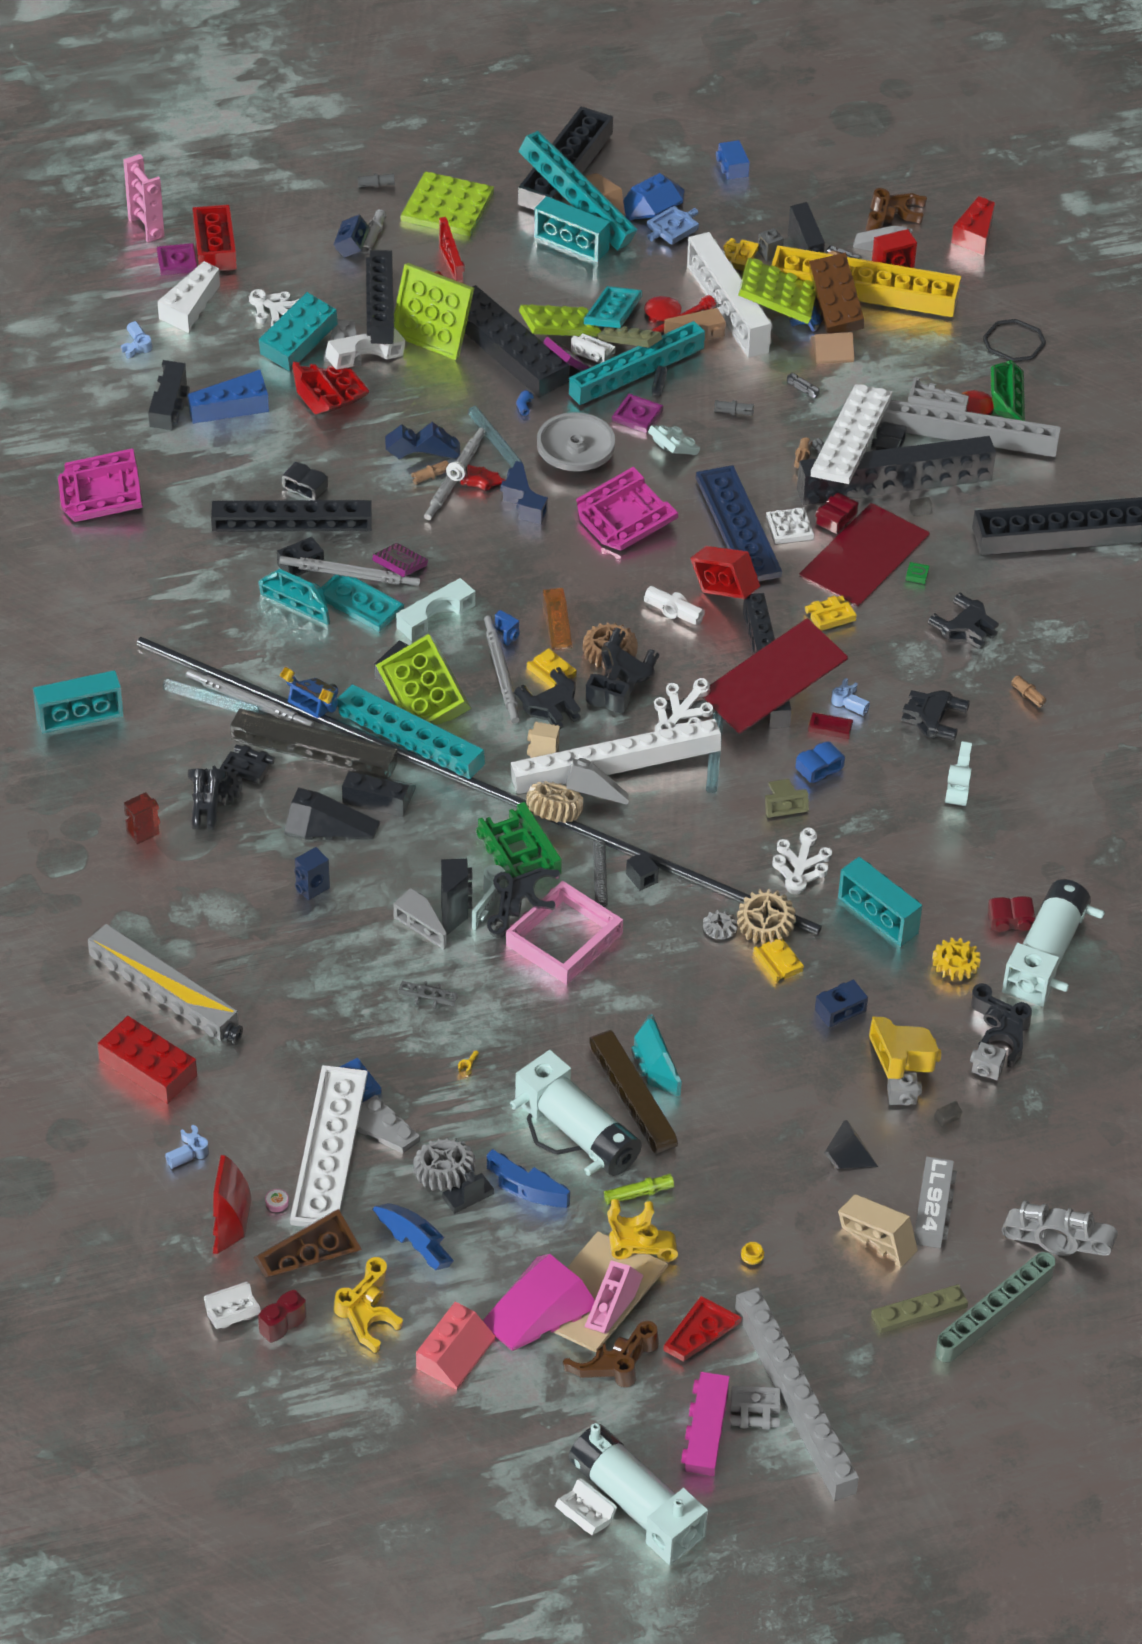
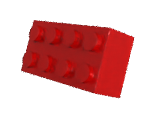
M230 206L192 207L198 265L205 261L219 268V271L237 269Z
M128 1015L97 1043L100 1061L167 1104L197 1077V1064L194 1057Z

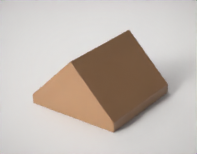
M853 332L815 334L811 336L816 364L854 362Z

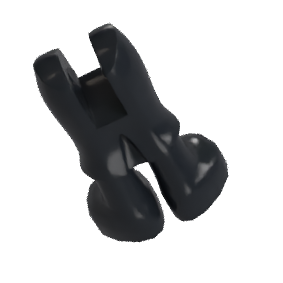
M205 769L188 770V778L193 781L192 829H200L201 815L207 816V830L215 829L217 823V802L220 797L218 790L220 783L227 780L228 772L209 769L208 792H204L207 771Z

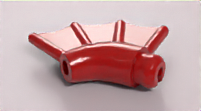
M468 464L467 475L460 480V484L489 491L491 486L501 485L505 479L501 478L498 472H492L485 467H475Z

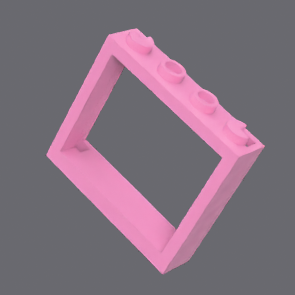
M562 881L555 888H551L549 893L540 900L554 901L556 908L564 902L603 928L563 964L523 938L553 911L533 907L529 911L524 912L515 924L510 925V928L506 931V945L567 985L623 934V919Z

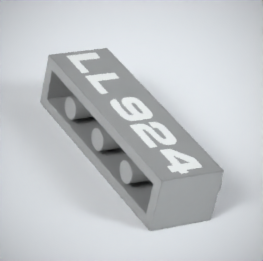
M926 1156L914 1233L916 1245L941 1248L942 1239L947 1240L949 1226L944 1224L945 1221H950L951 1207H947L948 1202L952 1203L954 1189L950 1188V1184H955L957 1171L953 1170L954 1161Z

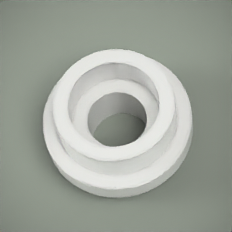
M456 461L451 462L447 466L446 473L450 479L460 481L464 478L466 469L461 462Z

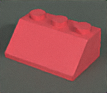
M455 1301L416 1351V1368L457 1390L494 1342L495 1335L475 1311Z

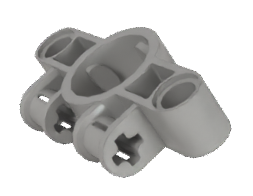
M1026 1200L1022 1202L1020 1209L1013 1208L1009 1211L1002 1227V1233L1009 1239L1039 1244L1048 1252L1062 1256L1071 1255L1075 1251L1107 1256L1111 1253L1118 1236V1231L1113 1226L1095 1222L1093 1212H1075L1072 1208L1068 1210L1060 1208L1049 1209L1048 1204H1042V1206L1030 1204ZM1053 1229L1059 1230V1231L1065 1233L1066 1235L1061 1234V1233H1058L1057 1231H1055V1230H1053Z

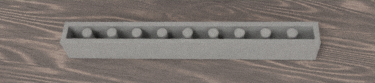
M896 400L890 401L878 425L882 426L885 421L907 426L906 433L947 440L990 436L996 448L1056 457L1061 428Z
M759 1288L737 1294L735 1312L738 1316L742 1317L741 1323L774 1387L780 1388V1398L833 1500L836 1501L856 1494L859 1477Z

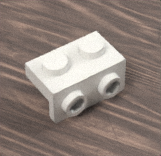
M583 333L580 337L573 336L571 339V352L597 363L609 360L615 353L616 346Z
M248 1282L204 1296L207 1315L216 1329L229 1327L231 1324L242 1320H250L261 1312L259 1304L252 1296L251 1287Z
M583 1479L577 1480L573 1491L560 1497L555 1505L565 1516L572 1519L591 1535L610 1525L617 1508L615 1504Z

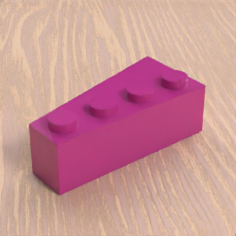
M700 1372L699 1380H694L693 1394H697L696 1402H691L689 1417H693L692 1426L687 1425L685 1440H689L688 1449L683 1448L681 1463H685V1472L714 1476L720 1445L719 1440H721L723 1418H725L726 1403L729 1395V1376Z

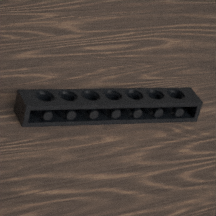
M370 250V257H366L367 336H370V344H394L393 263L391 250Z
M372 500L212 501V532L372 531Z
M764 593L750 594L743 602V615L753 655L775 640ZM787 701L767 715L769 729L790 727L792 711L790 701Z

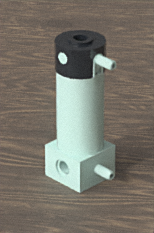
M1059 879L1052 883L1023 944H1016L1006 964L1002 988L1003 993L1044 1007L1053 988L1064 992L1068 991V983L1055 979L1057 967L1085 915L1088 914L1102 919L1105 914L1103 910L1089 906L1091 897L1081 884L1068 879Z
M548 1050L516 1073L515 1099L510 1102V1106L515 1110L521 1106L528 1113H531L532 1117L536 1120L545 1115L588 1153L594 1162L584 1169L587 1176H591L600 1168H603L611 1176L619 1175L626 1171L637 1159L642 1148L641 1140L624 1125L618 1123L571 1081V1068L551 1050Z
M593 1423L573 1444L568 1456L569 1461L646 1530V1544L667 1564H673L706 1537L708 1510L686 1489L682 1488L677 1493L671 1490L604 1425Z

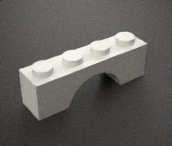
M394 328V344H370V336H367V333L331 340L327 344L326 358L338 370L352 367L354 358L361 354H375L385 359L401 357L404 352L405 339Z

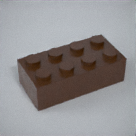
M846 252L809 261V271L826 334L848 333L864 329V317Z

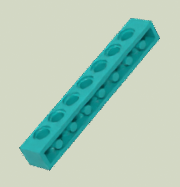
M539 131L527 135L518 152L573 207L610 221L609 242L613 247L620 250L628 246L638 229Z
M692 321L661 335L662 340L649 348L637 346L573 375L569 379V395L579 405H582L656 371L660 365L664 367L704 349L705 331L695 321Z
M353 684L337 698L339 714L344 718H349L360 726H365L376 734H380L392 742H396L408 750L414 751L424 758L454 771L460 776L471 779L485 765L484 749Z

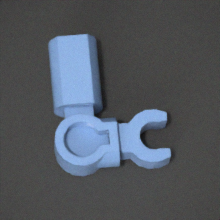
M138 322L129 323L127 331L134 341L133 343L121 345V350L123 353L125 352L127 359L132 358L136 353H148L152 350L150 336L145 334Z
M845 678L842 681V685L833 689L831 703L837 707L845 705V708L864 716L869 710L870 702L853 695L857 691L858 683L855 682L853 685H848V679Z
M191 1125L192 1133L190 1134L186 1133L183 1129L181 1130V1138L188 1145L165 1154L166 1161L171 1169L190 1162L193 1158L204 1159L208 1156V1141L198 1134V1128L195 1125Z

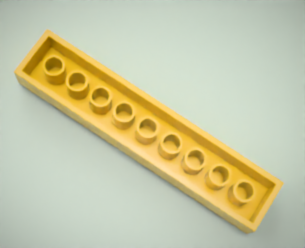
M777 245L771 266L778 267L781 272L786 274L793 273L802 281H812L809 261L832 256V254ZM847 257L860 302L953 317L959 296L961 276Z

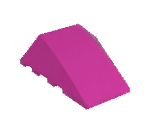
M551 1254L536 1257L482 1321L498 1340L514 1351L541 1338L540 1335L547 1331L554 1332L560 1329V1325L566 1322H575L582 1319L581 1315L591 1311L595 1300L583 1281Z

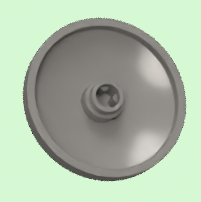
M564 413L550 418L540 427L537 434V449L541 457L554 467L567 471H586L597 468L610 459L615 449V435L611 427L596 416L586 413Z

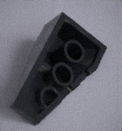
M298 787L290 805L285 835L304 840H312V837H325V840H333L332 837L373 839L380 821L319 792Z

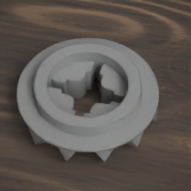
M717 909L715 913L709 912L708 916L704 917L703 929L712 938L727 939L737 932L738 924L734 914L729 915L727 910L721 913ZM718 921H721L722 924H724L723 929H721V926H719V924L717 923Z

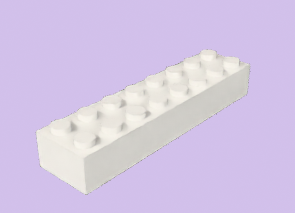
M709 232L689 237L687 267L705 294L711 295L714 298L716 308L719 309L726 321L727 327L747 357L750 358L769 353L772 322L766 317L763 308L758 303L738 296L742 280L740 274L733 268L732 262L726 258L724 250L720 249L717 240Z

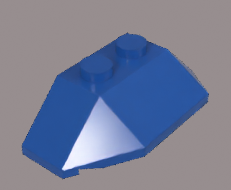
M659 173L630 189L623 199L625 217L629 221L634 220V218L645 219L655 217L669 208L683 203L685 189L672 179Z

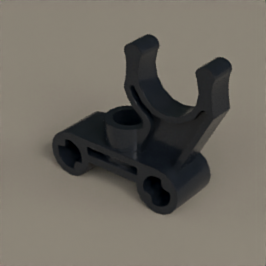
M541 867L514 878L506 872L498 873L494 877L493 884L496 891L501 894L498 915L491 916L487 922L490 934L496 938L506 935L510 916H520L523 898H527L536 909L555 910V902L542 901L537 898L534 893V887L538 880L543 877L559 879V870H549ZM503 879H506L509 884L505 888H501L499 884ZM497 922L503 923V927H499L498 931L492 929V926L497 925Z
M984 983L977 984L972 990V1007L977 1012L984 1014L983 1019L985 1023L993 1027L986 1031L983 1039L978 1043V1048L981 1042L990 1044L991 1042L1002 1040L1009 1043L1013 1048V1052L1007 1057V1065L1014 1067L1016 1061L1022 1055L1023 1031L1030 1027L1032 1008L1024 1002H1018L1014 1006L1007 1004L992 996V989L989 985Z

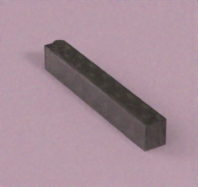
M239 708L230 725L231 740L349 771H360L390 778L397 765L396 748Z

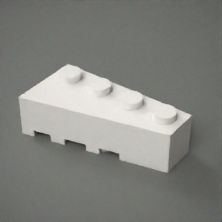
M205 261L202 262L158 300L159 319L189 333L192 329V324L197 322L198 315L201 311H204L206 303L212 299L220 286L219 268Z

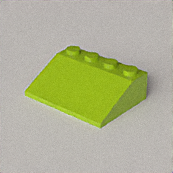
M430 634L376 665L396 706L427 722L439 725L453 720L472 709L439 645Z

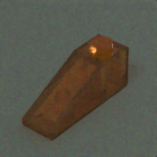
M563 588L543 590V612L552 650L572 648Z

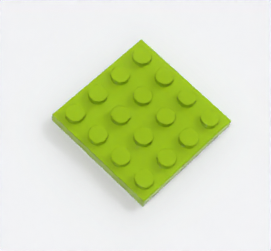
M425 171L401 214V221L439 229V218L447 217L452 233L471 236L494 193V186Z
M748 257L738 296L808 324L811 319L816 293L812 281L800 280L793 273H783L776 266H768L759 259Z
M406 263L404 264L394 311V328L405 341L456 360L460 356L474 288Z

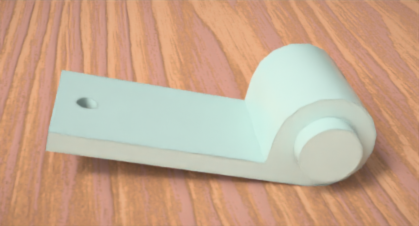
M490 865L484 870L483 890L485 895L472 910V928L475 930L501 898V894L496 891L493 884L494 877L500 872H505L499 865ZM505 879L499 882L501 888H505Z

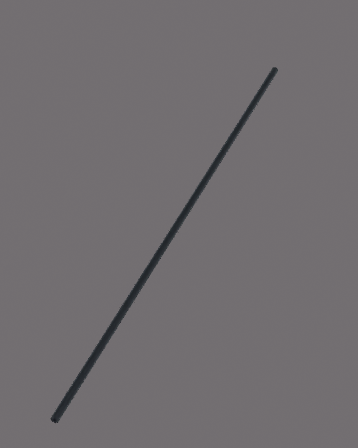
M139 637L137 640L138 647L297 712L298 715L514 807H517L519 803H526V800L476 778L468 779L460 776L430 759H426L417 753L324 714L320 718H316L289 703L285 697L144 637ZM550 820L554 824L592 840L604 841L606 846L629 856L646 852L658 868L744 904L745 897L751 899L749 894L575 820L573 822L566 821V823L559 821L556 823ZM771 906V908H773L774 910H779L778 908ZM796 914L794 915L796 917L794 926L817 936L819 935L822 925Z

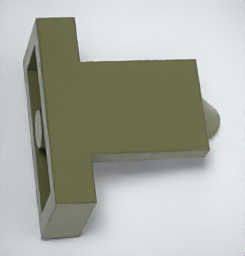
M789 779L768 782L773 792L771 795H765V812L768 818L809 811L808 791L806 789L795 790Z

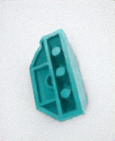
M278 569L258 581L261 595L326 625L330 624L323 589L319 585L312 584L302 577L295 576L282 569Z
M649 1014L634 1036V1046L631 1047L632 1056L638 1060L640 1075L645 1076L648 1085L674 1096H680L682 1081L655 1021V1017L653 1014Z

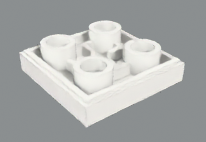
M805 508L766 512V519L775 544L814 540V533Z

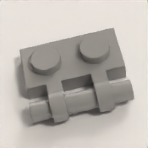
M732 1386L731 1412H741L740 1416H731V1425L747 1429L748 1426L762 1427V1429L768 1430L770 1427L779 1428L780 1418H770V1413L779 1414L780 1388ZM748 1412L762 1413V1417H749Z

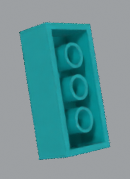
M547 196L535 207V238L597 263L609 251L610 221Z
M306 292L258 339L260 354L290 372L293 369V362H300L338 324L337 310Z
M115 670L33 687L36 717L42 734L124 716L121 686Z
M857 857L841 869L838 899L900 947L919 934L923 905L917 899L911 897L902 887L897 886L886 875L880 873L861 857Z

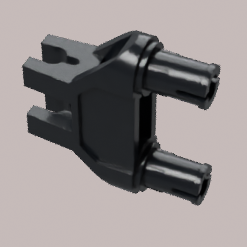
M961 592L954 597L953 603L963 608L964 611L951 621L941 618L936 613L933 616L931 615L928 620V624L938 629L947 640L968 642L979 649L985 645L983 639L986 636L993 639L997 635L998 631L995 629L999 626L997 621L986 615L984 604L981 601L972 600Z
M614 628L609 641L605 642L602 646V660L606 670L604 676L610 680L618 678L630 686L631 693L635 684L646 681L654 676V666L660 654L658 652L655 653V650L649 649L644 661L638 660L620 648L626 633L622 631L619 634L621 629Z
M557 667L556 670L553 669L550 672V677L557 683V686L533 696L526 685H521V688L517 687L514 693L522 701L523 709L528 715L548 720L551 725H559L561 729L563 728V723L561 722L563 721V716L561 713L565 712L575 722L581 719L578 713L581 711V708L574 700L576 682L568 678L560 667Z
M911 690L908 698L910 700L903 707L901 721L916 725L926 737L932 739L940 737L954 742L958 729L940 723L946 710L953 709L967 713L970 701L954 697L951 692L945 690L928 694Z

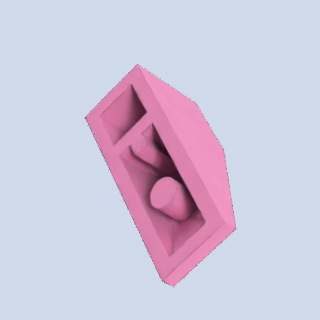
M611 1261L585 1327L607 1334L635 1298L643 1275L631 1266Z

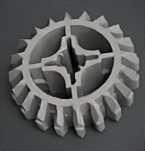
M448 1137L445 1140L438 1138L436 1142L429 1141V1145H422V1149L417 1150L413 1161V1169L419 1183H422L425 1188L431 1187L432 1191L439 1188L441 1192L443 1189L448 1188L451 1191L452 1187L460 1188V1184L467 1181L465 1173L472 1170L475 1172L476 1160L472 1149L465 1144V1141L459 1142L457 1138L449 1140Z

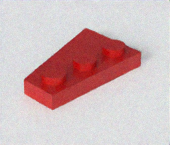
M447 217L439 218V247L455 281L463 280L465 265L460 259Z
M700 1296L666 1341L663 1351L684 1362L739 1325L742 1317Z

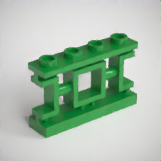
M525 802L517 804L516 811L510 809L509 819L494 824L490 817H487L486 821L483 818L478 819V827L476 828L478 838L480 840L483 839L487 852L494 857L495 864L501 866L512 878L541 867L549 870H559L560 875L562 874V859ZM519 823H520L522 829L513 831V829H516V828L519 827ZM504 833V835L498 837L497 841L495 836ZM523 840L527 848L512 853L508 845ZM538 853L541 856V858L531 860L532 858L537 857ZM520 862H523V864L516 866V870H515V868L513 867V865H515V864H517V863H520Z

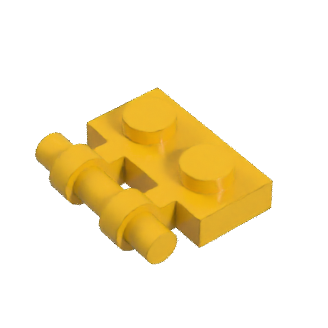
M730 238L724 244L723 249L728 261L732 262L733 268L744 271L748 257L754 259L759 250V244L741 239L740 243H736L735 239Z
M842 595L838 597L831 596L828 597V600L821 602L817 600L805 606L806 613H811L812 621L821 631L856 621V613L850 604L845 602Z

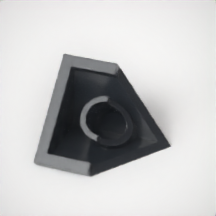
M848 1120L843 1121L824 1152L836 1169L878 1167Z

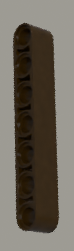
M608 1030L589 1037L592 1052L654 1154L677 1147L678 1140L674 1130L614 1032Z

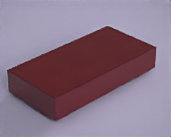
M812 712L808 732L849 739L853 720Z

